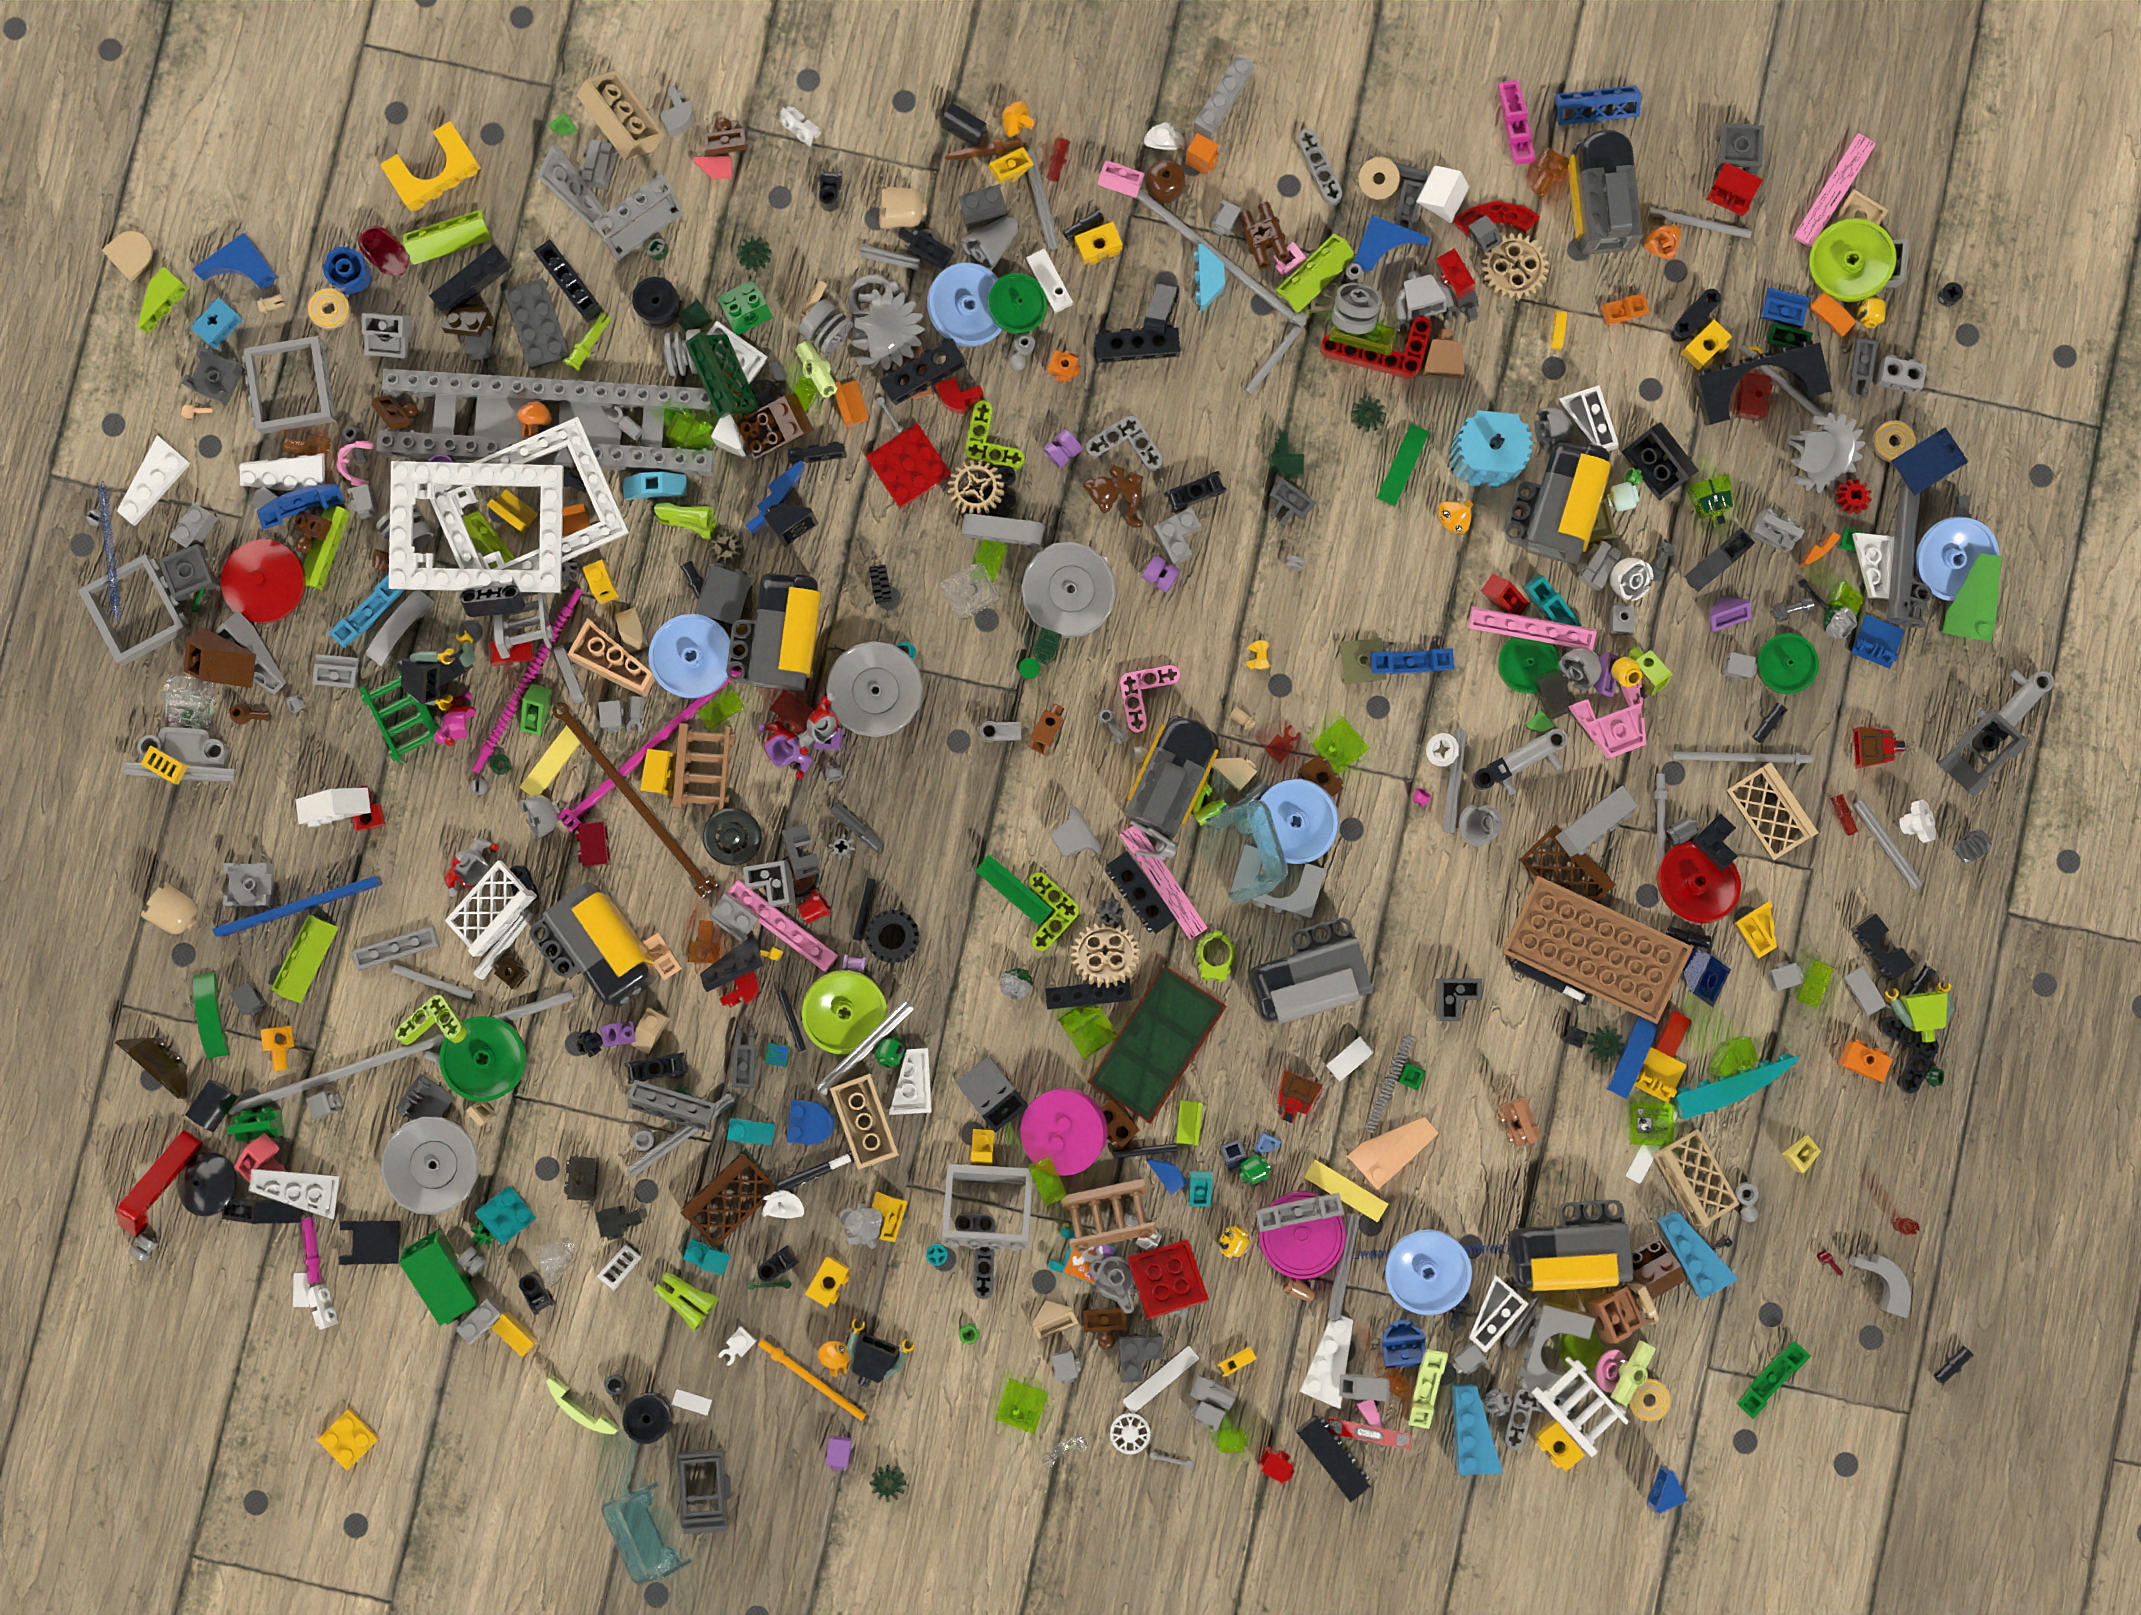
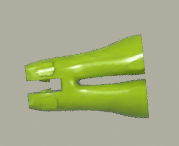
M667 502L655 505L654 511L658 523L687 528L698 533L704 539L713 538L716 526V516L713 507H680Z
M666 1271L662 1279L669 1286L673 1287L674 1290L671 1292L659 1283L653 1290L680 1314L691 1330L696 1332L707 1316L687 1304L681 1298V1295L705 1314H709L720 1298L698 1290L676 1275Z

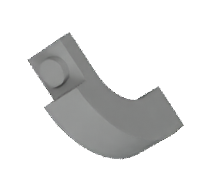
M1858 1254V1258L1850 1256L1848 1264L1870 1270L1881 1279L1884 1286V1296L1880 1310L1907 1318L1911 1305V1292L1908 1281L1901 1269L1895 1263L1880 1255L1873 1254V1257Z

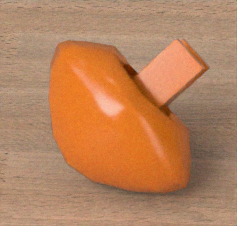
M1663 225L1655 228L1645 238L1644 247L1658 257L1671 260L1679 246L1681 228L1676 225Z
M538 401L526 403L517 413V419L522 423V436L531 437L537 435L538 425L545 427L553 419L548 408Z

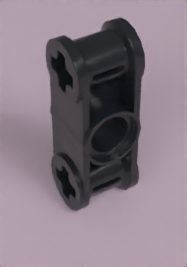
M1712 288L1707 289L1689 306L1670 331L1671 338L1674 341H1685L1710 316L1709 314L1721 301L1719 291ZM1708 298L1712 300L1710 303L1706 301ZM1681 328L1685 330L1683 333L1679 331Z
M1212 472L1203 478L1166 491L1164 495L1168 497L1172 506L1171 512H1179L1191 505L1225 493L1227 488L1221 482L1220 472ZM1198 488L1201 491V495L1194 496L1190 490Z
M685 1053L624 1063L629 1077L627 1084H633L634 1080L644 1082L649 1079L665 1076L671 1077L687 1074L688 1071L685 1069L683 1060ZM655 1062L661 1067L658 1074L652 1072V1065Z

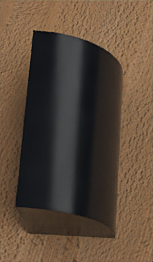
M950 103L943 117L941 127L971 146H979L987 133V123L954 103Z
M209 1079L185 1115L194 1123L214 1133L238 1096L224 1084Z

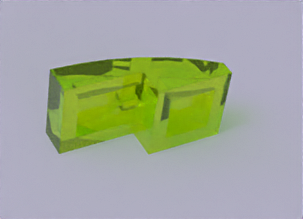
M734 689L717 698L716 701L697 710V714L706 730L740 712L745 706Z
M1813 959L1805 975V981L1796 997L1797 1001L1817 1009L1828 986L1834 967Z

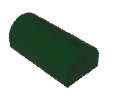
M1772 322L1768 328L1765 343L1783 348L1793 346V349L1801 347L1800 343L1811 340L1813 332Z

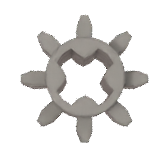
M845 834L842 835V839L834 836L835 843L829 844L830 847L834 848L831 855L838 854L840 861L843 856L850 859V851L856 850L850 846L854 840L846 841ZM842 842H844V845L847 846V850H843V852L840 853V850L837 848V845H841Z
M1497 1388L1490 1390V1393L1486 1394L1484 1406L1490 1414L1495 1413V1416L1499 1417L1505 1415V1412H1509L1511 1399L1506 1392L1501 1393L1500 1389Z

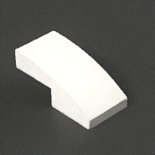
M1359 1036L1328 1062L1326 1066L1340 1082L1371 1056L1374 1051Z

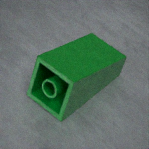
M442 1228L405 1247L399 1261L402 1269L439 1326L445 1323L447 1325L451 1324L464 1312L465 1314L472 1312L476 1309L479 1296L464 1268L457 1262L458 1257Z

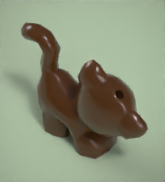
M1111 464L1109 472L1113 476L1112 478L1100 476L1096 479H1087L1083 483V487L1089 492L1090 497L1099 506L1102 513H1108L1112 509V504L1117 500L1118 494H1122L1130 503L1128 510L1124 514L1126 524L1133 528H1140L1143 525L1141 520L1133 519L1132 516L1136 512L1142 498L1141 485L1143 476L1130 472L1128 476H1124L1123 468Z

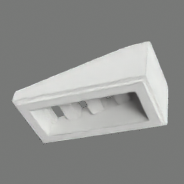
M625 1243L597 1275V1278L614 1292L642 1256ZM626 1252L634 1260L630 1262L623 1256V1253ZM619 1259L628 1266L626 1269L617 1262ZM613 1266L622 1272L620 1276L611 1269ZM607 1273L612 1275L616 1279L615 1282H612L605 1275Z

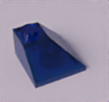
M1693 948L1683 968L1689 992L1713 1007L1731 969L1714 956Z

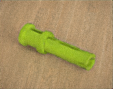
M599 313V316L582 341L575 344L569 358L564 359L563 362L574 371L580 372V366L591 355V348L609 322H611L609 316L605 317L606 314Z

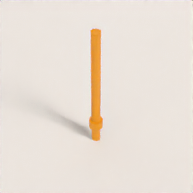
M765 1339L760 1341L758 1346L769 1353L773 1360L776 1362L780 1361L860 1421L864 1419L866 1413L784 1354L785 1351L779 1347L775 1348Z

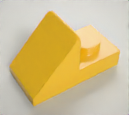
M1024 147L990 162L988 168L998 184L1006 180L1012 183L1029 170L1034 163Z
M973 1129L971 1165L992 1166L993 1130Z

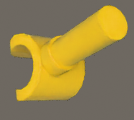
M772 947L770 952L760 950L761 955L778 961L783 953L775 947Z

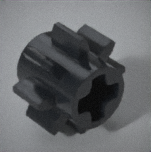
M588 1029L577 1036L579 1040L576 1042V1047L582 1055L588 1054L590 1058L602 1051L600 1048L603 1045L602 1037L598 1032L592 1033Z

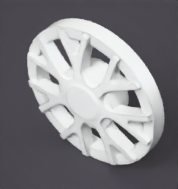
M1125 1413L1117 1417L1112 1423L1110 1438L1118 1451L1124 1454H1136L1147 1446L1150 1439V1429L1145 1419L1140 1415ZM1126 1417L1129 1425L1123 1427L1120 1420ZM1134 1417L1140 1420L1137 1427L1132 1425ZM1114 1427L1121 1428V1434H1114ZM1146 1427L1147 1434L1139 1435L1138 1429ZM1122 1437L1125 1442L1119 1447L1115 1441ZM1138 1437L1145 1441L1141 1447L1135 1442ZM1133 1442V1450H1127V1443Z

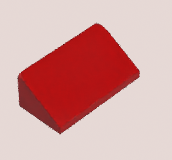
M1672 1011L1654 1049L1674 1058L1692 1020L1677 1011Z

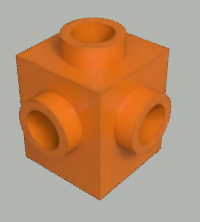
M1055 350L1048 367V374L1054 376V379L1059 382H1072L1073 377L1077 378L1081 368L1078 365V358L1072 352L1064 351L1063 353Z

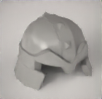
M1469 805L1460 815L1459 826L1463 838L1475 847L1490 843L1497 837L1502 828L1501 813L1489 805L1478 808L1477 806Z

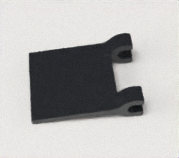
M400 1220L339 1222V1230L353 1231L352 1255L339 1256V1265L399 1264Z

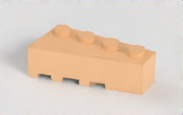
M587 618L567 654L570 660L646 697L655 681L653 673Z

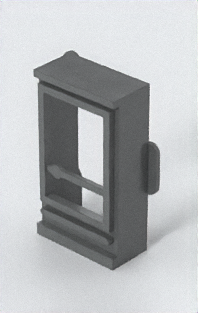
M1992 708L1972 729H1969L1957 741V744L1937 764L1972 796H1976L1989 783L1988 777L2009 756L2016 757L2028 745V740ZM1993 720L2013 740L1989 763L1986 757L1979 754L1968 743ZM1965 746L1975 753L1983 764H1987L1980 773L1957 754Z
M724 1449L679 1452L677 1454L678 1474L680 1475L682 1507L680 1514L683 1534L726 1531L729 1527L727 1500L731 1498L730 1477L725 1475ZM716 1461L718 1495L695 1497L690 1495L688 1497L686 1463ZM719 1499V1510L689 1512L688 1501Z

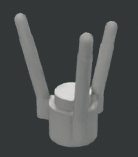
M1134 820L1130 821L1131 824L1158 840L1155 846L1158 853L1135 851L1136 855L1159 858L1163 861L1166 857L1172 858L1175 855L1178 847L1177 843L1167 839L1151 827L1146 828Z

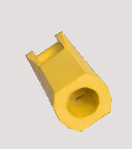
M1249 1346L1219 1362L1217 1367L1221 1368L1222 1376L1226 1377L1257 1358ZM1233 1360L1236 1366L1230 1369L1228 1362Z

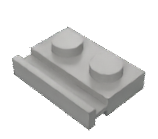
M316 654L313 685L356 689L359 669L358 662L360 659Z
M726 892L708 918L742 943L756 925L760 916Z

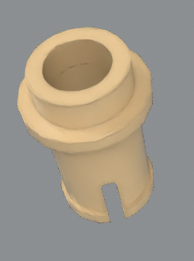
M280 293L265 299L261 297L257 301L260 312L267 314L270 310L286 306L284 299H282V294Z
M1237 706L1229 715L1230 718L1244 727V731L1247 729L1250 732L1257 723L1254 720V716L1250 717Z

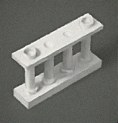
M1567 1357L1565 1360L1572 1368L1549 1391L1545 1390L1543 1392L1536 1387L1531 1393L1589 1456L1593 1457L1598 1452L1592 1446L1595 1443L1594 1440L1617 1418L1625 1424L1629 1421L1623 1416L1626 1412L1617 1403L1613 1405L1584 1373L1587 1369L1579 1360L1574 1362ZM1579 1374L1585 1383L1562 1405L1556 1406L1553 1403L1554 1397ZM1592 1389L1599 1397L1575 1420L1569 1421L1566 1417L1569 1414L1568 1411ZM1605 1403L1611 1412L1588 1434L1582 1435L1580 1433L1581 1426Z

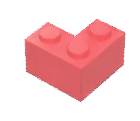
M265 1133L246 1146L234 1166L249 1183L251 1181L252 1169L287 1172L285 1167L274 1159L279 1147Z

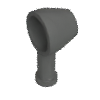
M357 426L346 427L343 431V440L347 445L356 443V441H364L365 439L363 430ZM354 431L353 436L348 437L349 432ZM353 448L357 464L366 463L367 458L364 456L362 448Z

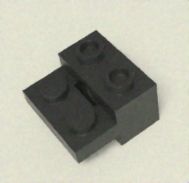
M624 1205L595 1213L600 1238L607 1237L608 1241L624 1236L623 1232L628 1231V1227L643 1223L642 1219L648 1217L646 1208L625 1213Z

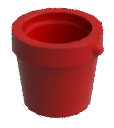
M812 890L811 895L797 906L802 918L808 924L823 916H831L832 913L828 902L818 890Z

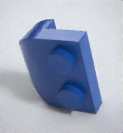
M791 1100L787 1142L817 1145L822 1144L823 1141L832 1135L835 1126L834 1115L830 1113L825 1104Z
M1395 1321L1384 1332L1382 1352L1385 1369L1421 1365L1426 1351V1338L1423 1330L1413 1324L1412 1321Z

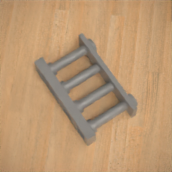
M521 592L523 597L538 594V600L525 603V607L517 613L493 615L495 645L502 659L510 657L509 648L520 643L543 638L547 648L552 647L551 638H554V633L551 625H549L547 594L549 593ZM539 609L540 615L512 622L507 620V618H510V615ZM541 624V630L513 637L508 635V633H511V630Z

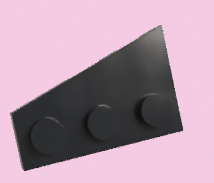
M752 934L700 973L702 985L706 992L764 966L755 935Z

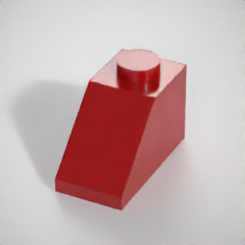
M1494 574L1491 575L1481 589V592L1490 602L1506 613L1521 615L1529 604L1509 580Z

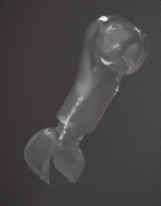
M1082 1436L1062 1439L1052 1449L1053 1452L1051 1454L1045 1453L1042 1455L1044 1466L1050 1469L1058 1456L1061 1457L1065 1451L1075 1449L1084 1451L1088 1447V1443Z

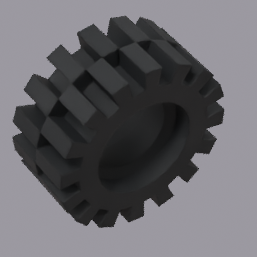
M886 564L869 567L875 603L892 602Z

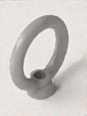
M867 275L858 279L851 287L848 295V305L851 313L859 310L856 297L864 285L876 283L883 286L885 290L890 288L895 298L901 293L897 281L890 282L879 275Z

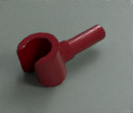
M1824 1250L1816 1255L1822 1265L1829 1263L1839 1276L1843 1274V1271L1835 1264L1833 1256L1829 1252Z

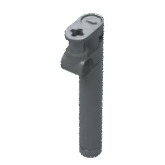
M1901 478L1887 621L1911 628H1923L1926 626V622L1923 621V614L1927 602L1932 598V590L1927 584L1912 580L1920 493L1914 496L1904 479Z

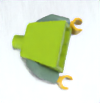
M1938 983L1935 987V992L1900 996V999H1897L1899 992L1895 988L1892 990L1893 997L1889 996L1887 991L1884 994L1885 1001L1891 1003L1894 1012L1903 1024L1909 1027L1910 1030L1921 1031L1922 1042L1936 1041L1934 1029L1945 1028L1946 1022L1949 1021L1954 1011L1952 997L1948 993L1951 989V984L1946 983L1945 989L1941 987V983Z

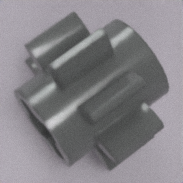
M1109 898L1106 901L1101 900L1096 913L1100 914L1099 917L1102 922L1112 924L1114 921L1117 923L1120 921L1124 909L1121 908L1118 900Z

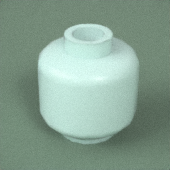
M1630 482L1612 486L1611 494L1607 495L1610 507L1614 506L1618 512L1633 509L1636 507L1637 502L1640 501L1636 485L1632 486Z

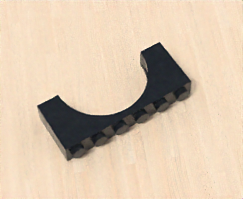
M1813 340L1800 343L1801 347L1793 349V346L1781 348V353L1773 355L1772 351L1759 354L1760 358L1756 360L1748 357L1739 360L1740 364L1732 366L1730 362L1719 365L1720 370L1712 371L1711 368L1699 371V375L1693 378L1705 425L1730 420L1729 403L1735 385L1747 372L1762 365L1776 366L1792 374L1800 383L1806 398L1832 392L1821 343H1813Z

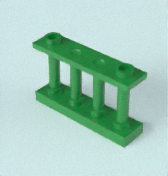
M399 671L400 675H398L397 679L371 692L365 686L360 687L362 692L360 697L363 703L369 706L390 747L388 753L391 759L404 764L406 761L403 754L429 741L433 742L434 734L440 729V726L430 706L414 701L409 693L407 697L379 710L374 699L402 686L401 671ZM410 704H416L419 710L416 712L417 715L390 729L388 728L384 717ZM420 722L426 724L428 728L426 734L398 747L393 736Z

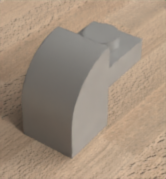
M675 85L667 88L675 107L660 113L670 138L685 133L692 126L695 118L691 101L686 102L682 91L677 92Z

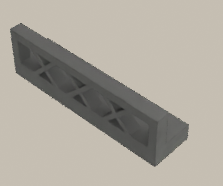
M634 1080L627 1098L629 1109L706 1132H710L712 1128L711 1120L716 1109L715 1103Z

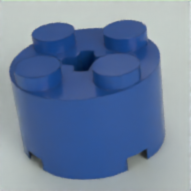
M342 246L333 249L327 254L325 264H323V273L337 290L346 295L355 294L370 284V266L358 251Z

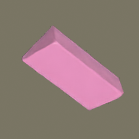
M1105 160L1099 175L1098 185L1137 197L1145 173Z

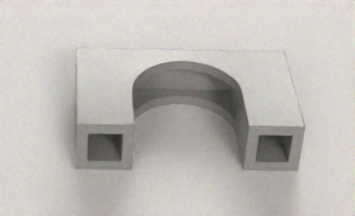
M1245 844L1229 894L1233 895L1232 899L1245 902V899L1253 901L1254 906L1264 909L1267 905L1273 907V912L1283 915L1289 912L1294 914L1293 918L1305 921L1306 918L1310 919L1326 869L1305 863L1295 891L1288 897L1274 898L1262 890L1258 881V873L1265 850Z
M1544 1300L1541 1301L1540 1306L1537 1305L1534 1318H1537L1535 1326H1531L1529 1331V1339H1531L1529 1347L1526 1346L1523 1352L1524 1365L1519 1368L1517 1374L1521 1387L1530 1390L1538 1387L1543 1392L1545 1390L1549 1391L1566 1374V1372L1552 1369L1542 1362V1346L1550 1336L1557 1333H1568L1589 1339L1595 1321L1592 1313ZM1575 1377L1556 1397L1570 1398L1574 1394L1578 1381Z

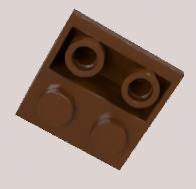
M1660 1237L1631 1252L1633 1278L1646 1287L1651 1300L1686 1281L1681 1265Z

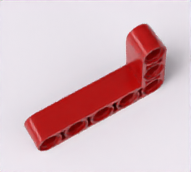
M1419 316L1414 319L1408 334L1404 353L1330 334L1322 339L1320 353L1329 359L1412 379L1417 375L1421 367L1431 329V322L1425 316ZM1421 324L1426 330L1420 332L1416 329L1415 325ZM1328 342L1333 343L1335 349L1328 350L1324 344ZM1410 345H1419L1420 351H1413ZM1352 348L1355 354L1347 355L1345 349ZM1372 353L1375 356V360H1367L1365 354ZM1385 359H1393L1395 361V365H1387L1385 363ZM1408 363L1413 364L1415 371H1408L1405 365Z
M186 1129L175 1138L118 1205L116 1216L120 1227L136 1238L140 1232H144L149 1224L147 1211L197 1154L203 1145V1141Z

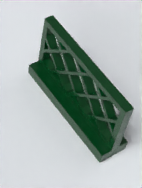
M699 332L685 342L718 419L725 418L731 414L750 413L760 409L727 334L705 335V332ZM719 341L723 342L725 349L719 345ZM716 351L723 355V359L716 355ZM727 360L732 363L733 368L727 364ZM725 370L731 374V378L724 373ZM736 379L740 381L741 386L735 382ZM733 389L740 394L739 397L733 393ZM744 398L748 400L750 406L743 401Z

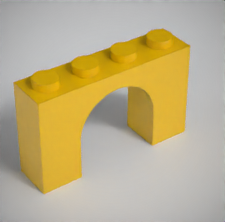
M451 121L433 131L445 150L447 157L446 166L437 177L430 180H421L414 177L398 154L380 164L411 212L421 209L429 200L439 198L442 192L458 186L461 180L474 176L478 172L477 170L481 169Z

